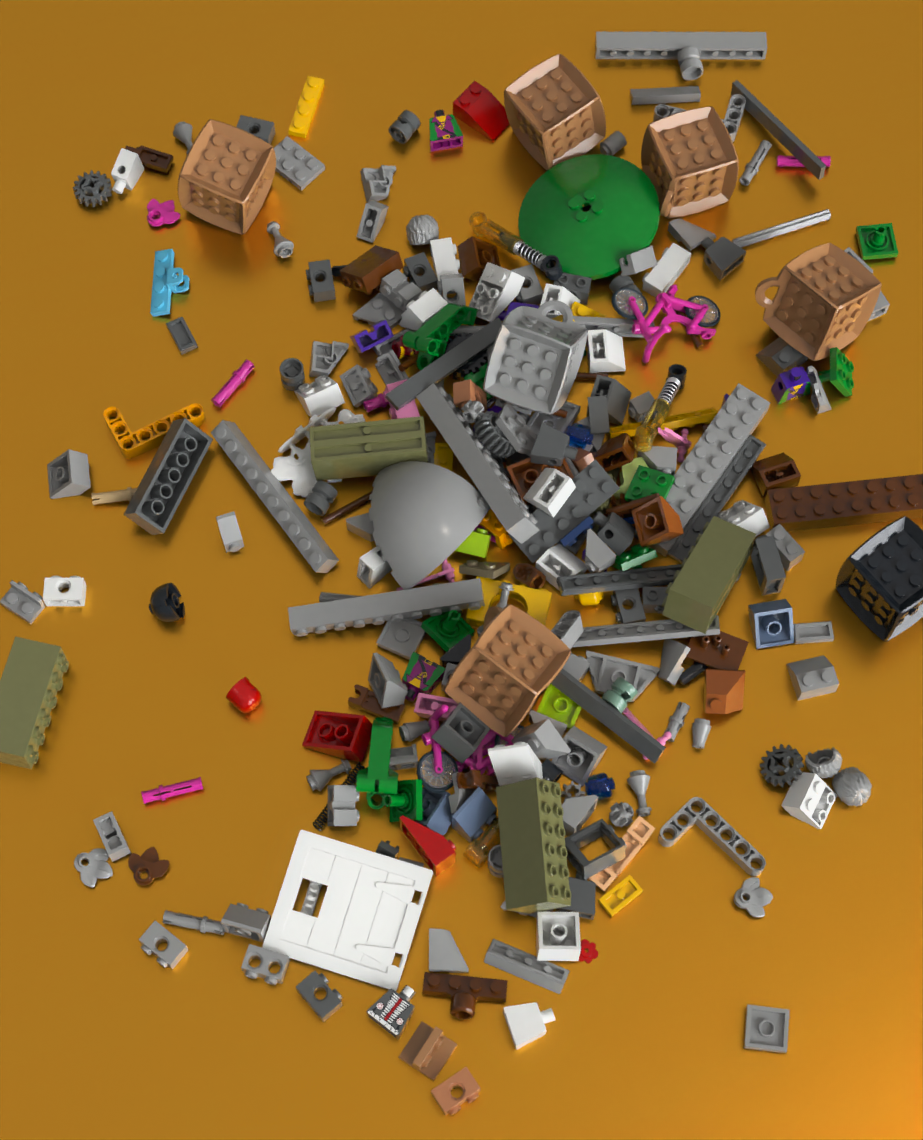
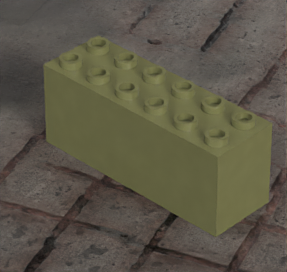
M423 416L309 427L311 463L316 481L378 475L384 468L400 462L420 461L429 463Z
M713 516L710 522H706L702 531L704 533L698 535L695 542L696 546L692 545L690 548L689 558H684L681 564V571H676L673 578L674 583H669L665 592L668 596L666 595L662 603L664 607L663 616L704 634L708 631L747 563L756 537L755 533L716 516Z
M15 637L0 680L1 763L32 769L33 764L37 763L39 757L38 749L44 743V731L50 724V713L52 708L54 709L56 706V695L58 690L60 691L62 688V677L69 667V661L61 646Z
M532 778L496 787L506 910L532 914L538 911L542 912L571 906L560 783Z

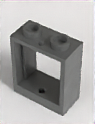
M767 535L759 536L753 543L750 558L761 595L779 593L785 582L786 575L774 536Z
M603 819L565 838L567 859L584 880L625 858V841L621 837L619 838L615 834L613 827L610 824L607 825ZM602 837L611 850L588 861L579 848Z

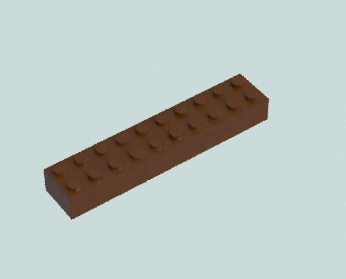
M923 474L767 490L764 501L770 531L779 524L787 532L888 522L895 521L903 516H907L909 519L923 518Z

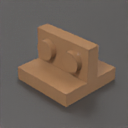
M421 1021L399 1055V1059L432 1081H435L457 1047V1044L444 1036L443 1031L438 1027L433 1029Z

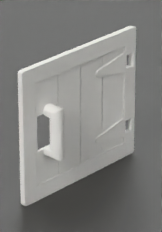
M300 830L262 948L396 991L433 871L315 833ZM304 878L310 880V884L302 909L298 912L294 911L293 907L302 879ZM323 884L328 887L317 918L312 915ZM415 890L422 892L418 905L411 902ZM395 953L402 954L399 967L392 965Z

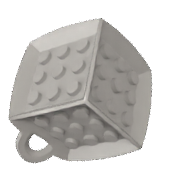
M547 301L538 309L528 306L515 308L505 317L496 336L486 369L483 390L501 400L522 408L549 415L555 413L565 403L575 381L587 341V328L573 321L572 310L561 301ZM552 310L559 311L563 315V321L560 322L548 318L546 314Z

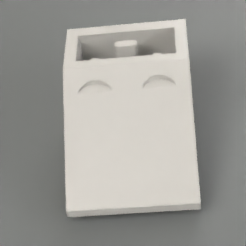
M487 262L469 307L478 309L477 317L489 322L494 321L519 294L525 278L513 271Z
M516 742L510 746L496 745L494 748L488 749V754L500 786L532 778L543 779L542 763L528 743Z

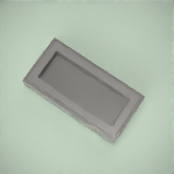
M831 621L793 624L795 644L832 642L834 640Z

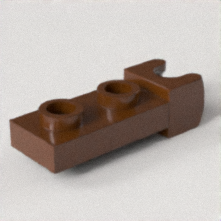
M358 684L354 686L355 693L360 695V697H350L348 699L350 707L366 711L378 717L391 718L393 723H399L406 704L381 708L373 691Z
M480 770L458 772L456 775L459 789L473 788L476 790L480 787L484 791L496 790L497 786H500L496 776L483 775Z

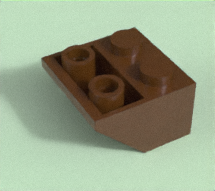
M785 453L755 461L750 468L763 497L766 496L767 490L798 486L801 478L795 461Z

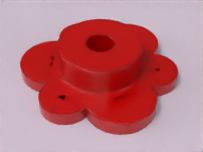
M583 939L580 941L581 951L578 961L591 963L592 959L598 957V951L595 949L596 944Z

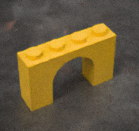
M476 577V579L480 578L482 583L485 606H481L478 610H469L468 608L466 622L470 626L479 628L484 625L486 612L496 601L500 600L502 589L499 588V585L502 582L510 583L509 581ZM513 584L512 588H514V591L509 592L508 598L519 601L525 607L528 615L545 626L552 593L543 588L533 589L525 584Z

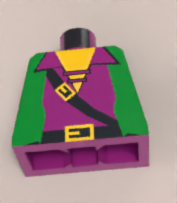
M443 110L435 111V117L429 119L430 151L463 146V134L454 115H445Z
M413 652L402 678V683L407 687L405 699L413 702L418 693L430 695L443 680L446 668Z

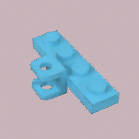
M172 249L155 251L150 309L153 317L170 314L171 292L180 293L189 289L190 278L187 275H183L184 271L182 268H173L175 252ZM185 282L183 286H179L180 283Z

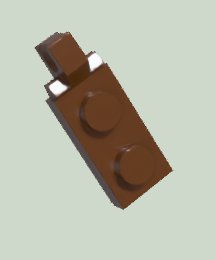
M145 146L136 148L125 147L126 150L138 154L143 166L167 173L174 160L170 154Z

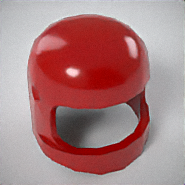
M247 677L239 680L226 695V699L242 713L253 711L260 704L262 698L260 691L250 683Z

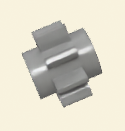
M469 400L461 408L464 411L462 416L468 423L476 422L484 414V406L479 401L472 402Z
M571 781L570 785H563L565 792L562 791L561 797H565V800L585 796V791H581L582 784L576 785ZM571 791L574 792L575 797H571Z
M616 802L610 807L609 818L615 826L623 827L625 825L627 827L633 822L634 810L628 803L620 802L618 804Z

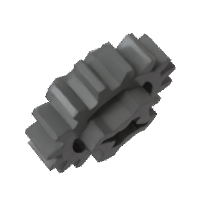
M93 170L90 171V174L84 172L83 177L78 176L79 181H74L75 186L73 190L75 197L79 199L80 204L85 202L87 207L89 204L95 207L96 203L101 206V201L107 202V196H111L112 185L110 179L106 177V174L101 175L100 171H97L96 174L93 173Z
M780 744L779 749L773 746L772 752L766 751L768 756L761 758L764 763L760 764V768L762 769L761 774L768 783L771 782L774 787L779 783L782 788L786 782L790 786L792 779L798 781L796 775H802L803 772L800 768H803L804 764L802 763L803 758L796 748L792 749L790 745L785 748L783 744Z

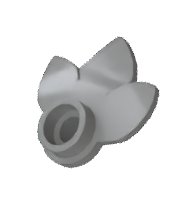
M95 848L90 853H80L76 856L74 867L80 872V879L86 886L94 888L97 879L112 877V868L106 862L109 858L106 849ZM81 860H87L88 865H82Z
M757 877L745 880L742 888L738 889L734 894L735 904L739 908L746 909L753 917H764L763 906L769 904L773 899V895L769 890L760 888V880Z

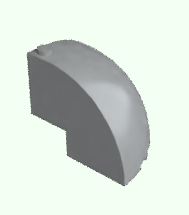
M420 461L400 462L381 470L373 482V492L369 496V500H371L369 519L374 526L375 531L372 534L376 546H380L383 561L388 562L393 570L391 572L392 576L403 590L411 589L447 559L474 531L491 508L485 498L464 478L441 466Z

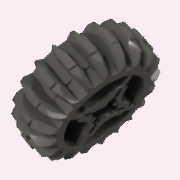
M486 411L481 416L482 418L477 419L474 428L475 433L478 435L477 438L481 440V444L486 446V449H489L492 454L495 453L497 457L508 458L512 456L516 450L495 423L499 413Z

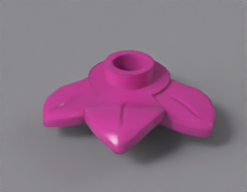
M152 199L147 205L149 212L147 221L151 226H160L163 223L172 224L180 218V213L174 211L173 200L159 204L156 199Z

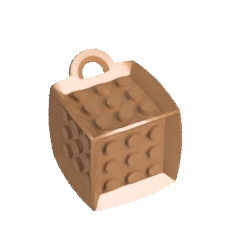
M557 54L534 66L504 90L505 111L513 132L529 154L547 171L565 160L583 156L605 138L606 117L600 96L583 73L562 54Z
M712 106L679 112L652 122L647 126L642 142L641 164L643 172L649 177L656 189L661 210L660 215L668 219L705 211L730 200L738 178L739 160L731 137L720 116Z
M208 120L192 144L179 174L177 190L182 208L213 225L235 233L245 234L259 213L274 178L276 156L273 146L240 128L217 120Z
M826 243L809 249L791 260L782 268L777 277L761 281L755 289V298L757 303L765 308L763 320L795 350L809 359L817 361L830 356L831 348L837 347L841 350L859 336L875 308L882 284L858 260L837 246ZM769 287H778L773 300L765 296V291Z
M508 604L503 609L492 606L486 612L483 632L474 646L456 666L444 690L457 704L461 702L491 730L504 737H508L528 715L540 694L562 670L571 654V650L547 627L511 604Z

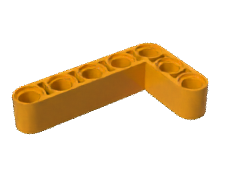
M193 403L131 432L118 408L111 406L106 408L103 413L110 433L123 456L128 459L135 458L160 446L174 420L186 418L196 427L204 424L206 419L203 407L198 403Z

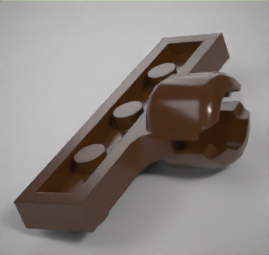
M425 972L422 994L449 997L451 999V1015L457 1019L467 1020L474 1016L477 1001L506 1003L508 980Z

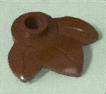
M152 846L141 856L131 853L128 865L134 872L135 882L141 886H146L154 878L162 877L169 868V861L159 860L157 850ZM143 873L148 874V877L146 879L141 878V875Z

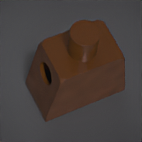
M627 433L620 434L605 441L593 458L607 472L632 462L636 446Z

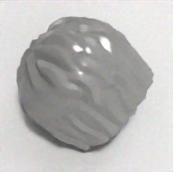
M430 215L414 216L406 226L407 239L410 245L430 244V240L439 238L438 223Z
M832 747L831 749L817 750L813 754L808 752L805 764L810 773L817 774L820 778H832L833 775L836 776L840 771L843 759L839 751Z
M849 767L842 769L832 780L834 791L840 800L847 805L862 806L871 795L872 784L867 776L859 771L858 768Z

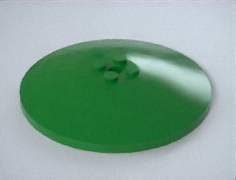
M603 154L574 157L546 171L530 187L519 211L518 228L520 238L525 245L528 244V247L531 246L532 249L539 251V254L557 256L563 273L589 277L592 280L604 278L622 271L620 258H624L625 264L628 266L626 255L649 247L659 225V199L649 177L639 167L627 160ZM586 206L591 207L587 212L582 211Z

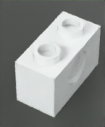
M61 576L45 577L43 590L45 605L85 606L87 585L84 578L80 576H70V578H62ZM64 588H69L67 592H61Z

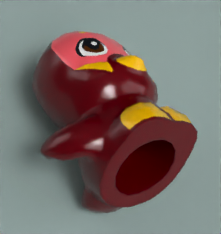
M401 335L399 341L394 340L392 342V350L398 359L403 358V356L411 358L419 352L403 345L404 335Z

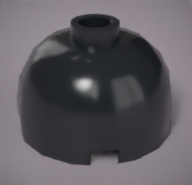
M173 583L163 584L152 592L149 610L158 619L164 622H174L185 615L184 602L180 604L178 597L181 594Z

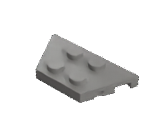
M380 292L353 314V319L367 321L369 325L386 320L390 329H393L400 323L403 311Z
M505 402L495 423L517 452L531 457L537 436L527 427L526 421L523 417L519 416L509 402Z
M586 651L585 655L588 663H590L589 672L595 693L604 695L607 690H612L611 685L618 677H621L628 681L638 692L631 702L637 699L660 671L658 667L596 652Z

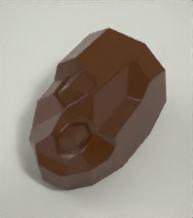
M518 563L513 569L514 577L521 584H525L529 588L539 589L545 584L546 576L528 563Z

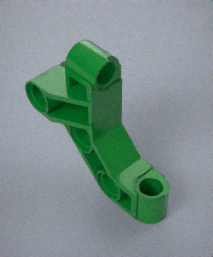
M449 303L416 332L408 331L404 334L403 345L419 351L417 358L419 370L424 369L444 355L449 335L461 324H475L478 309Z
M377 717L373 720L369 764L367 768L361 769L357 773L356 792H367L366 800L372 809L382 808L384 806L383 798L385 794L397 795L399 774L389 768L393 720L386 717ZM378 794L382 797V800L374 801L372 796Z

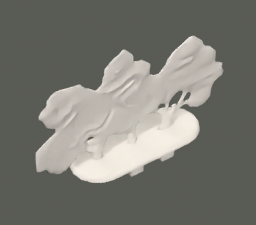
M336 407L328 409L319 417L315 414L310 418L307 426L303 428L301 425L295 429L294 436L279 448V453H283L291 448V455L274 458V468L271 469V473L279 481L292 480L293 494L307 497L310 493H313L312 488L317 482L311 463L309 427L337 425L340 421L344 424L365 422L363 414L355 415L349 409H343L340 411L338 421L336 422L327 421L336 411ZM307 436L309 441L304 449L295 446L296 443ZM295 454L298 455V460L294 458ZM332 479L327 481L342 482V479Z

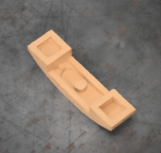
M639 816L622 838L626 843L625 858L588 879L595 882L600 889L605 891L642 848L655 828Z

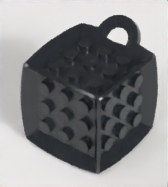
M903 516L890 523L859 546L845 560L836 579V589L847 605L883 641L887 642L923 617V530L907 516Z

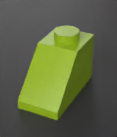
M477 528L455 551L485 558L492 534L487 533V529Z

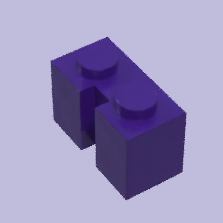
M381 320L369 326L370 332L362 330L350 336L358 353H363L394 337L386 320Z

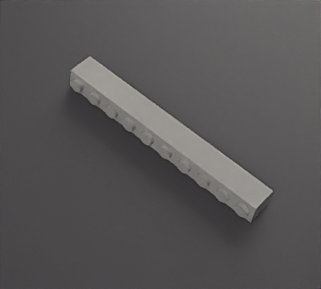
M602 31L596 32L595 57L596 59H678L679 51L687 47H695L699 50L700 59H765L767 37L766 32Z
M222 420L212 430L211 434L313 570L319 573H328L339 562V559L279 480L271 473L270 468L234 422Z
M480 578L288 607L290 630L293 635L306 636L311 632L321 634L330 629L341 631L345 630L346 627L354 626L355 628H360L370 623L380 625L384 621L389 620L400 622L404 620L403 618L409 617L419 619L423 615L428 614L439 616L442 612L451 610L461 612V609L468 608L469 610H478L481 606H485L482 583Z

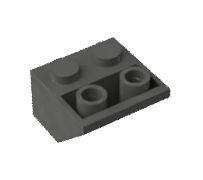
M597 374L590 397L606 395L609 422L617 425L623 424L632 393L616 379ZM587 406V414H586L587 417L589 416V407H588V406Z

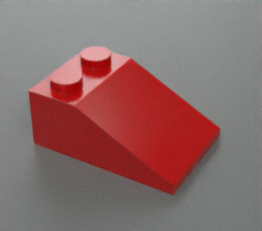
M475 80L453 102V115L492 142L510 125L505 107L487 88Z
M315 710L302 746L344 760L362 762L371 739L373 724L365 715Z
M403 815L399 818L401 831L435 876H438L456 863V847L450 839L446 840L443 835Z

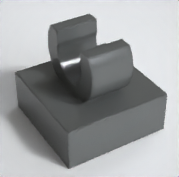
M381 841L376 853L396 859L399 853V846L395 848L389 845L390 841Z

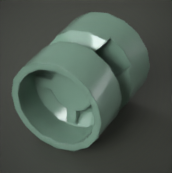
M618 677L611 685L612 690H607L601 698L622 713L627 707V702H631L638 692L628 681Z

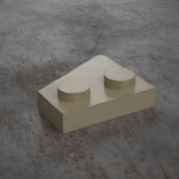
M467 560L466 563L459 566V573L490 579H494L510 570V563Z

